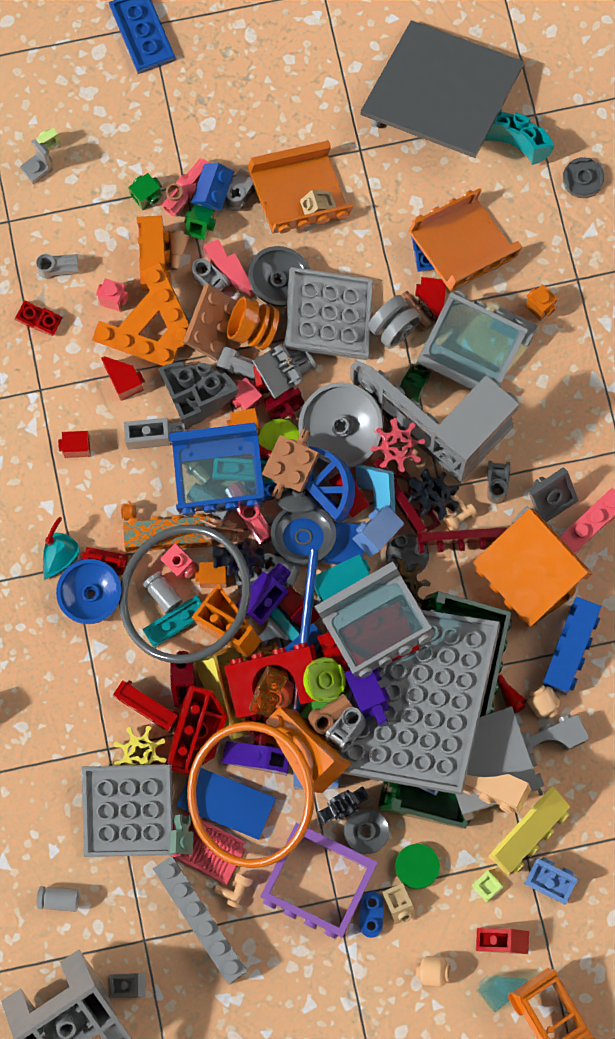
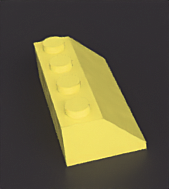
M552 786L488 857L506 874L509 875L512 871L516 874L524 865L522 862L526 855L531 857L540 848L536 844L542 838L546 841L554 832L552 829L556 822L561 824L569 816L567 810L570 806Z

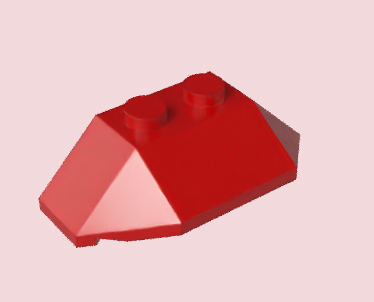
M190 685L181 707L167 759V764H172V771L188 775L201 747L213 734L224 728L227 714L212 690ZM219 742L207 754L203 764L215 757Z

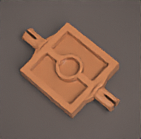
M302 428L298 440L288 439L282 435L279 436L262 472V475L271 478L277 484L271 496L280 499L284 488H292L302 493L320 453L310 449L305 444L311 432Z

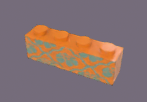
M195 514L191 518H185L183 515L172 516V519L151 517L150 520L141 521L140 518H131L128 522H123L124 548L126 552H136L150 537L165 529L189 524L205 526L206 523L200 520H210V516ZM183 533L160 541L148 551L167 550L174 544L181 548L212 547L213 542L212 540H206L201 534Z

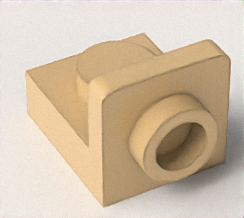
M311 190L300 200L304 215L336 207L331 191Z
M403 883L382 892L395 924L407 922L416 915Z

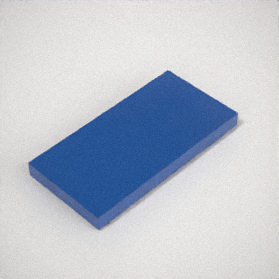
M113 0L108 2L137 74L176 60L151 0Z
M307 518L293 520L286 526L283 532V541L286 548L300 556L309 555L310 549L319 550L324 540V534L319 524ZM333 521L336 528L334 547L319 562L338 565L357 555H360L362 559L363 550L352 539L358 533L355 529L359 524ZM299 529H307L311 532L312 540L307 545H300L295 541V533ZM301 531L297 534L298 541L302 543L307 542L310 538L306 531ZM275 551V555L278 556V557H281V556Z
M200 768L196 787L199 815L259 840L276 798ZM187 779L176 807L189 812Z

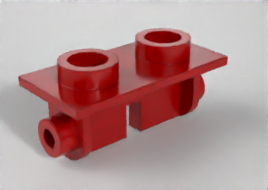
M86 547V551H83L82 554L83 560L96 559L105 562L119 576H123L129 555Z

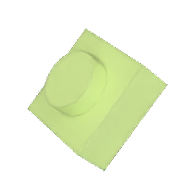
M54 128L41 132L36 138L38 143L43 142L48 150L61 143L58 133Z

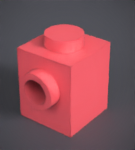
M106 278L103 284H99L96 292L100 306L119 312L128 299L125 284Z
M244 378L242 381L237 380L235 382L239 393L230 402L236 409L247 410L257 408L263 403V397L259 393L261 390L259 387H256L254 381L250 382L247 378Z
M174 544L160 558L183 581L191 577L198 566L177 544Z

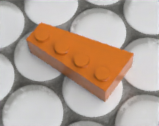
M279 707L265 721L267 725L273 726L285 733L299 747L309 765L313 778L314 792L323 793L351 765L347 759H343L339 755L340 752L335 747H331L325 741V738L313 729L297 710ZM276 739L305 790L303 776L296 759L287 747Z

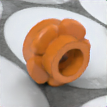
M130 501L121 504V517L123 521L136 518L135 505H131Z

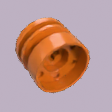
M243 296L238 300L231 313L227 327L228 338L242 344L247 341L249 346L256 347L262 351L267 349L278 327L279 310L266 304L259 306L257 301Z

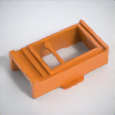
M547 968L508 994V999L518 1015H524L537 1039H550L547 1034L553 1033L554 1029L572 1018L577 1028L561 1039H595L557 975L556 970ZM550 985H553L569 1015L553 1026H548L547 1030H545L528 1000Z

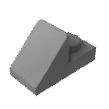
M145 973L110 975V998L146 997Z

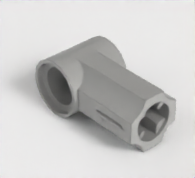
M41 254L36 259L38 274L44 279L52 278L54 275L79 273L77 254L59 256ZM46 263L51 265L48 269L41 268Z
M224 347L215 366L216 369L228 375L234 373L255 381L253 370L255 365L252 362L253 360L241 356L234 349Z

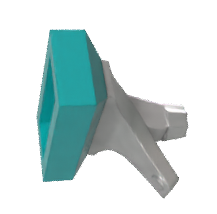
M278 605L267 618V628L259 635V638L262 640L260 645L265 647L273 638H283L287 641L295 640L301 633V627Z

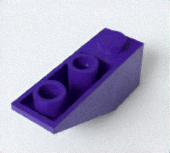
M226 741L222 758L223 764L287 776L289 762L281 749Z

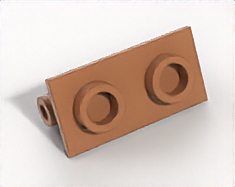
M213 517L210 520H200L206 523V527L222 533L231 539L232 542L236 540L237 531L244 532V530L236 527L237 523L230 520H224V523L222 520ZM202 535L206 540H214V541H216L215 539H213V538H211V537Z

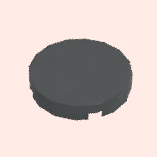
M579 157L572 160L563 172V185L565 189L577 198L595 196L601 190L604 183L602 167L590 158Z

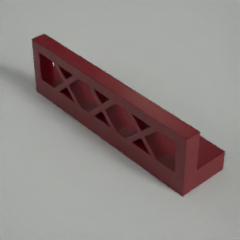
M381 457L373 461V467L388 470L387 467H380V464L384 461ZM397 469V473L394 474L395 503L417 537L420 533L430 532L440 526L441 523L434 512L429 510L426 515L430 516L434 523L425 527L420 519L423 505L420 504V509L418 510L414 509L408 502L409 496L412 495L410 493L412 487H409L408 492H405L397 484L398 479L406 480L409 483L412 478L406 469L404 472H401L403 476L399 475Z

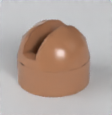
M171 183L167 186L166 196L168 199L177 201L182 197L183 189L179 184ZM177 188L179 191L175 194L174 197H171L170 195Z

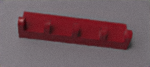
M507 527L420 533L417 537L419 554H424V546L437 545L438 553L444 551L443 545L458 544L459 551H465V543L477 542L480 543L481 550H486V542L495 541L507 530Z

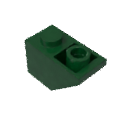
M411 364L400 384V387L405 392L404 395L409 400L414 399L418 403L432 372L422 365Z

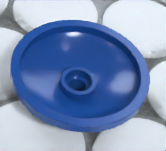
M96 559L77 561L70 565L58 580L56 588L57 602L62 612L77 623L96 624L110 617L119 605L121 599L120 579L113 568L105 562ZM91 591H95V596L93 598H89V593Z

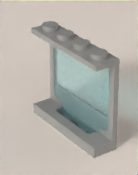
M456 291L455 294L450 292L416 363L472 390L486 375L490 379H496L501 384L528 329L524 328L526 324L517 319H514L513 322L505 319L506 314L496 309L494 312L486 309L487 305L475 300L472 303L466 300L467 295Z
M394 562L387 564L315 606L356 680L368 677L372 674V670L379 666L385 667L389 665L393 658L408 654L414 646L429 642L432 636L435 635Z

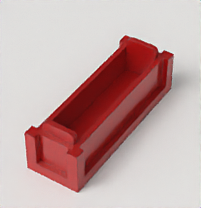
M122 680L113 696L171 733L178 721V711L175 709L172 712L131 686V680H128L127 683Z

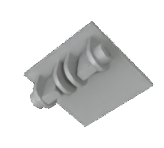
M282 344L252 361L274 398L303 381L297 367L291 369L296 364L294 363L289 366L288 362L293 359L286 360L290 355Z

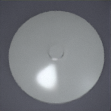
M343 382L331 383L316 390L305 402L299 417V435L302 428L311 432L305 443L307 446L330 451L339 456L349 468L364 463L376 452H371L370 448L379 446L382 437L376 434L374 430L381 428L384 432V417L376 399L362 387ZM319 455L317 462L328 466L331 460L324 455Z

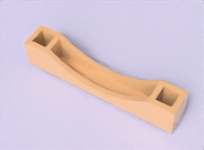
M467 774L463 792L471 795V793L477 794L480 800L488 804L494 802L500 805L499 808L507 813L514 811L520 814L531 792L529 783L510 774L496 777H478Z

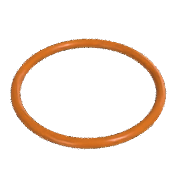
M253 721L229 725L213 734L195 757L190 770L187 788L189 812L193 825L203 843L222 860L245 868H259L272 865L288 856L298 846L311 822L314 809V784L309 765L299 747L279 729ZM240 731L263 732L284 744L296 759L305 786V807L296 833L282 849L272 855L257 859H246L232 855L215 843L201 821L196 800L197 779L207 754L220 740Z

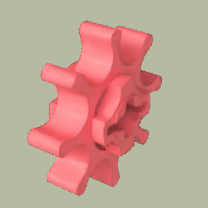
M393 418L390 420L392 425L390 433L383 432L381 428L374 430L376 434L382 437V444L371 447L370 451L380 450L384 453L385 459L380 464L381 468H385L390 460H394L398 464V472L401 473L405 471L403 466L404 459L411 458L415 463L421 461V458L414 455L413 447L416 444H424L425 440L415 441L411 438L410 432L416 426L415 423H410L408 428L402 431L397 426V419ZM396 442L401 444L406 443V445L400 447L399 450L398 448L389 447L390 445Z

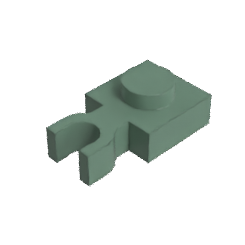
M174 815L176 830L171 831L170 853L193 855L194 832H189L191 816Z

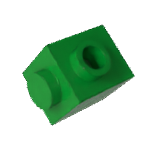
M146 173L144 176H138L133 181V184L128 187L130 196L142 210L149 205L156 204L162 196L161 183L156 177L152 178L149 173Z
M195 204L191 212L187 211L185 216V235L205 240L209 231H213L215 228L216 219H213L215 210Z

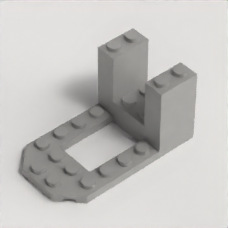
M357 360L350 366V380L353 384L360 385L376 399L383 415L389 421L396 418L397 426L400 430L405 431L410 423H415L416 426L410 432L411 438L415 441L424 439V444L417 445L460 483L513 428L512 416L518 410V399L512 393H506L496 379H490L487 375L438 425L436 418L430 413L425 414L417 401L414 399L409 400L404 395L405 392L398 385L393 386L388 381L389 378L381 370L377 372L373 367Z
M77 950L60 962L69 988L39 1008L35 1009L21 988L1 1001L13 1039H92L98 1034L102 1039H132L118 1019L102 981L80 950Z

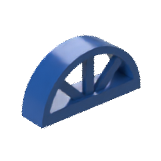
M308 446L310 449L320 453V455L329 458L331 462L315 479L313 478L312 470L305 488L336 521L343 522L350 513L355 498V482L351 470L336 454L318 447ZM337 467L342 477L343 486L321 487L320 484ZM328 493H343L340 505Z

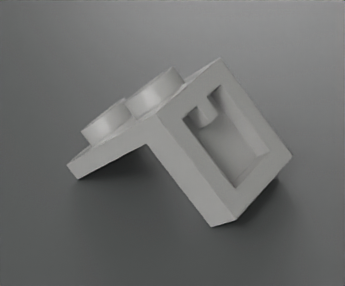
M36 139L32 140L36 155L20 166L21 171L33 185L53 170L48 148L43 142L39 144Z

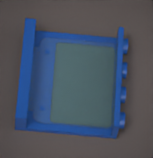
M255 422L169 433L170 443L173 447L178 504H176V509L179 514L182 513L184 516L194 515L197 511L214 513L217 509L236 510L239 506L245 505L249 508L259 507L261 503H265L258 429Z

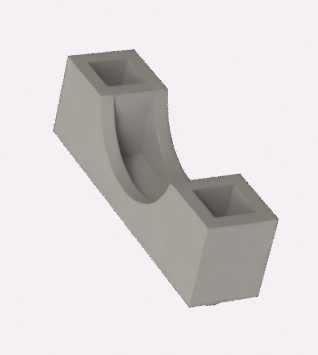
M568 714L558 719L560 723L551 726L549 723L539 728L540 733L533 736L531 733H528L527 737L530 745L526 746L530 754L539 744L551 742L562 746L568 751L587 742L590 738L578 715L572 717L571 714Z

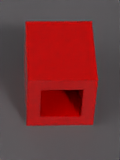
M88 431L62 432V439H58L59 452H62L65 458L91 457L90 435Z

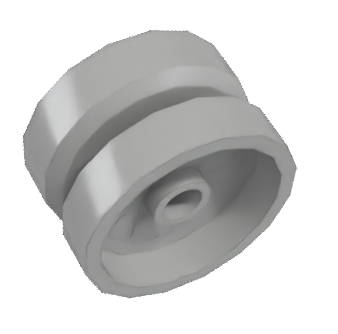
M397 295L386 302L371 318L367 327L374 335H382L381 342L388 349L394 348L406 339L422 318L414 308L407 309L409 303L401 295Z

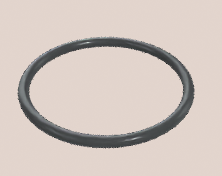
M179 525L165 529L150 537L131 557L121 580L119 610L128 635L146 654L168 663H191L215 654L231 641L246 617L251 597V580L246 561L239 549L229 538L206 526ZM196 533L215 539L234 557L242 580L241 603L232 625L214 644L191 654H169L157 650L145 642L132 624L128 610L129 583L137 564L154 545L174 535Z

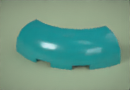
M502 109L485 141L504 142L518 148L527 156L532 165L545 160L554 148L550 136L541 126L537 127L530 122V118L517 112L515 114L502 112Z

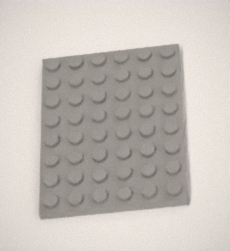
M384 604L383 606L367 614V616L392 605ZM402 607L413 634L421 630L422 627L411 608ZM421 610L435 633L432 639L425 644H418L419 651L397 659L385 667L377 668L382 678L378 682L381 688L386 687L390 699L387 700L390 708L384 712L389 724L380 727L376 717H369L366 719L365 729L356 738L348 751L342 753L336 744L334 747L340 752L339 755L343 759H347L351 763L342 774L462 795L500 623ZM349 686L347 699L353 707L360 711ZM353 717L350 720V724L356 723L359 717Z

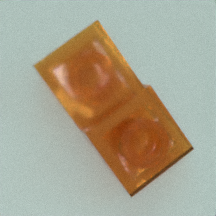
M269 666L266 667L249 707L251 712L270 717L280 700L278 694L288 679L287 673Z

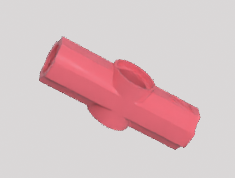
M200 158L187 174H183L176 183L182 187L183 194L177 201H171L166 198L162 203V208L168 214L177 217L186 204L192 201L203 166L208 164V161ZM176 188L170 196L174 197L179 190Z
M241 481L234 483L225 490L228 498L249 495ZM245 505L239 506L236 509L242 522L247 526L259 546L271 540V528L258 507L249 508ZM250 509L256 513L253 517L247 518L244 516L245 511Z

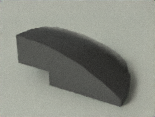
M177 362L158 368L182 423L185 425V429L211 416L239 393L236 384L226 373L222 374L216 371L212 365L198 362V365H186L185 362Z

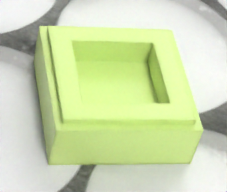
M489 870L471 885L486 902L504 887Z

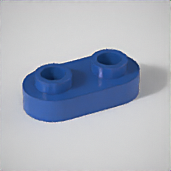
M373 891L367 892L362 897L360 910V930L364 936L369 938L378 936L383 928V898L379 893ZM369 899L376 900L377 904L375 907L368 905ZM374 922L376 928L374 930H369L367 928V923Z

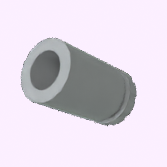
M161 572L151 575L143 584L165 614L174 610L183 602Z
M39 887L37 894L38 909L45 908L47 910L77 912L79 889Z

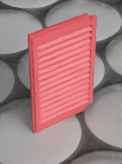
M184 811L183 816H190L189 812ZM191 819L189 832H194L193 855L174 854L169 856L228 886L237 866L216 856L203 843ZM201 819L206 831L215 843L228 853L242 858L246 849L242 848L246 843L245 841Z

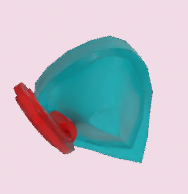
M62 517L57 518L48 537L45 539L46 543L43 550L44 580L66 570L79 556V545L73 538L63 533H55L62 521Z

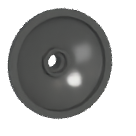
M272 246L263 249L253 258L248 270V280L251 289L262 301L273 306L285 307L287 306L289 269L295 267L310 270L306 260L295 250L283 246ZM274 280H279L280 284H276Z
M317 507L314 511L301 514L283 509L276 516L271 527V541L275 551L290 563L308 565L309 555L300 556L290 552L283 541V532L290 522L299 518H307L318 523L323 531L324 540L319 549L317 562L323 560L333 549L336 540V528L330 515L320 507ZM299 529L295 533V541L300 545H307L312 540V534L307 529ZM301 531H306L310 535L309 540L305 543L297 539V534Z

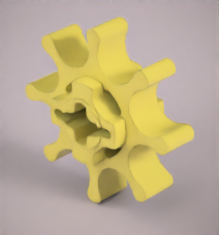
M146 726L145 734L141 737L134 736L133 729L128 727L126 731L130 734V741L124 745L118 742L113 743L114 747L122 748L125 753L123 759L115 761L114 765H122L124 763L137 765L133 763L134 761L140 762V765H151L155 761H160L163 764L167 763V759L159 758L156 754V749L160 745L166 744V740L162 738L156 743L149 740V734L152 731L150 726ZM139 747L142 750L146 749V752L143 753V758L134 756L138 753L137 748Z

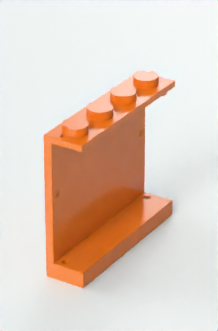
M329 140L251 158L248 170L272 234L278 232L280 234L287 233L294 228L304 229L315 223L325 224L329 220L336 218L342 220L350 215L354 205L353 203L347 205L328 157L331 149ZM311 190L331 191L336 207L304 215L300 200Z
M481 188L475 191L469 190L457 200L453 198L441 208L437 206L428 214L415 217L408 231L450 291L516 258L523 248L519 241L512 244L508 243L477 198L482 191Z
M531 508L523 513L473 561L477 567L476 572L482 578L486 577L491 582L490 588L496 594L500 593L505 598V605L512 611L516 610L520 615L518 619L526 627H537L538 624L536 622L582 579L587 580L593 574L536 510Z

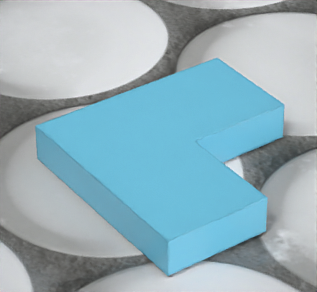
M362 464L355 466L358 487L373 490L374 509L378 508L380 510L387 505L396 513L394 473Z

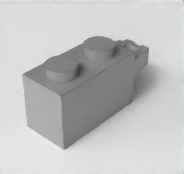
M167 418L124 422L125 442L128 450L170 446L169 433L186 431L184 423H168Z

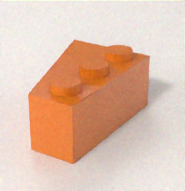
M162 215L137 217L139 227L140 284L142 291L150 290L141 271L159 262L162 264L171 283V272L167 270V263H170V250H166V243H170L169 231H165Z
M218 583L193 614L192 618L201 630L219 640L232 625L238 613V608ZM244 619L240 629L227 645L249 658L262 640L247 620Z

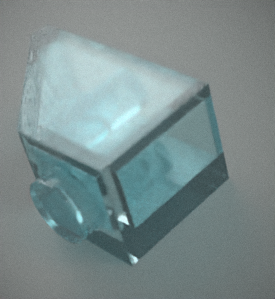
M487 975L477 983L480 988L476 991L492 1012L495 1013L509 1001L508 994L528 982V979L493 976L490 978Z

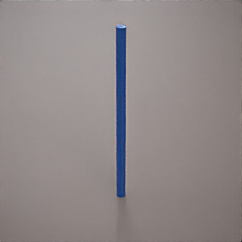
M310 549L299 642H306L307 646L319 550ZM295 684L292 709L301 713V704Z

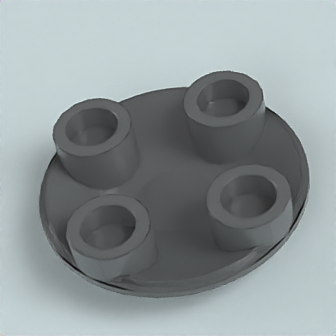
M400 534L387 547V564L394 562L398 569L397 559L401 558L405 561V570L409 571L414 567L415 563H418L423 567L418 572L420 574L426 568L429 561L428 546H424V554H419L417 537L410 534Z

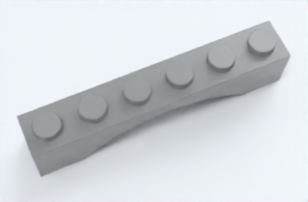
M170 856L154 867V872L226 982L230 985L247 973L248 970L202 903L175 859Z

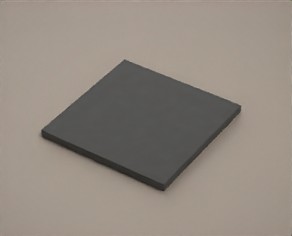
M411 20L363 105L360 115L476 158L524 66V61Z

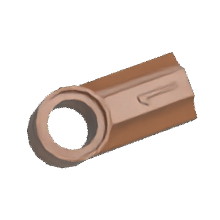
M342 694L323 708L312 710L308 716L309 724L318 733L326 734L343 712L353 706L346 696ZM325 717L324 722L320 725H317V721L320 718Z

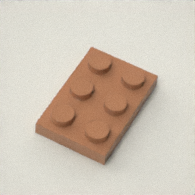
M209 284L204 285L183 343L212 360L218 361L228 339L227 327L237 301Z

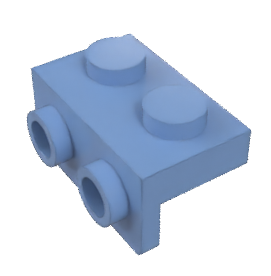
M542 857L541 860L537 858L524 885L566 905L579 879L574 877L575 873L564 867L560 870L554 867L555 863L545 857Z

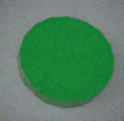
M418 843L408 845L400 851L396 858V875L401 883L409 888H426L434 883L439 875L440 863L438 856L427 845Z

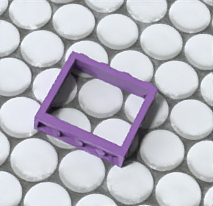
M295 824L286 844L294 836L300 824ZM308 828L303 838L367 869L340 927L334 926L270 894L288 856L276 863L260 897L264 899L263 904L273 909L279 906L285 909L283 914L293 919L299 916L305 919L303 924L315 930L317 926L325 929L324 934L337 939L339 936L343 938L378 862Z

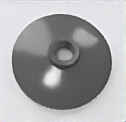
M305 487L302 493L292 488H284L280 499L276 498L278 505L282 509L292 513H308L314 511L319 506V502Z
M360 809L351 814L347 819L344 827V836L346 842L354 851L362 854H372L379 851L386 844L389 836V826L384 816L376 810ZM364 828L370 829L371 834L369 836L362 834Z

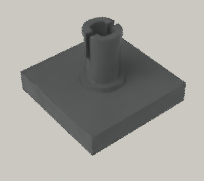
M564 467L546 479L539 477L540 481L536 479L534 487L528 490L536 512L546 522L579 501L570 475Z

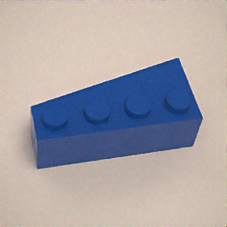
M576 596L569 610L542 685L551 687L554 691L567 695L569 690H574L578 680L575 678L576 671H581L585 661V658L582 657L585 649L589 650L593 639L590 637L593 629L596 630L600 621L598 617L601 609L600 605Z

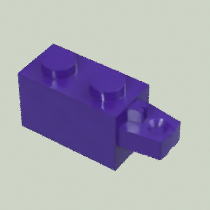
M278 563L268 574L263 571L251 585L250 604L246 615L259 625L265 622L289 592L283 586L291 574L285 566ZM241 599L235 605L238 608L240 607Z
M378 669L372 670V674L368 677L357 680L351 670L346 672L345 676L365 719L376 717L380 727L388 725L389 722L384 712L390 708L387 703L390 696L386 687L381 688L378 682L382 680Z

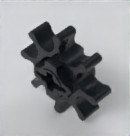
M425 468L420 475L423 481L412 477L408 483L409 487L417 491V493H412L408 502L418 501L423 505L422 517H425L429 510H434L438 514L439 520H443L447 515L444 507L454 512L460 505L459 502L454 501L450 497V495L454 496L457 493L459 486L449 487L444 483V478L447 475L446 472H442L437 479L431 477L429 469Z
M248 538L244 542L239 541L235 544L246 561L250 575H252V566L264 568V546L250 547V539ZM213 546L214 568L227 567V575L240 571L234 557L225 547Z
M363 786L354 792L346 790L327 802L328 807L317 812V815L323 825L334 818L340 821L359 809L358 804L368 800L369 795Z

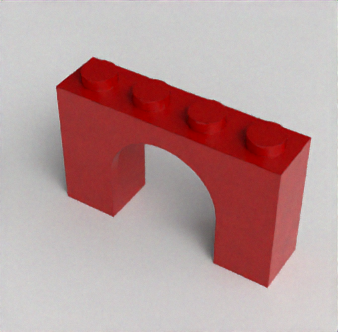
M306 642L293 645L294 649L287 651L285 647L272 650L273 654L270 655L260 652L252 654V659L244 660L243 657L231 659V664L224 666L236 717L242 718L259 714L263 711L257 681L260 672L268 665L282 666L292 674L300 704L315 701L308 695L303 683L306 667L313 660L317 659L314 644L307 646Z

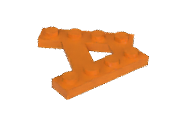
M159 262L141 271L150 290L119 327L98 321L92 341L165 366L174 363L178 349L187 345L183 343L190 323L162 264ZM160 312L168 328L163 336L156 341L140 335Z

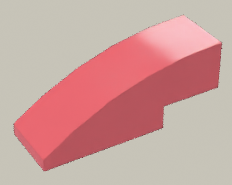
M219 239L204 245V253L209 262L229 279L230 285L248 297H253L254 292L236 254L227 256Z

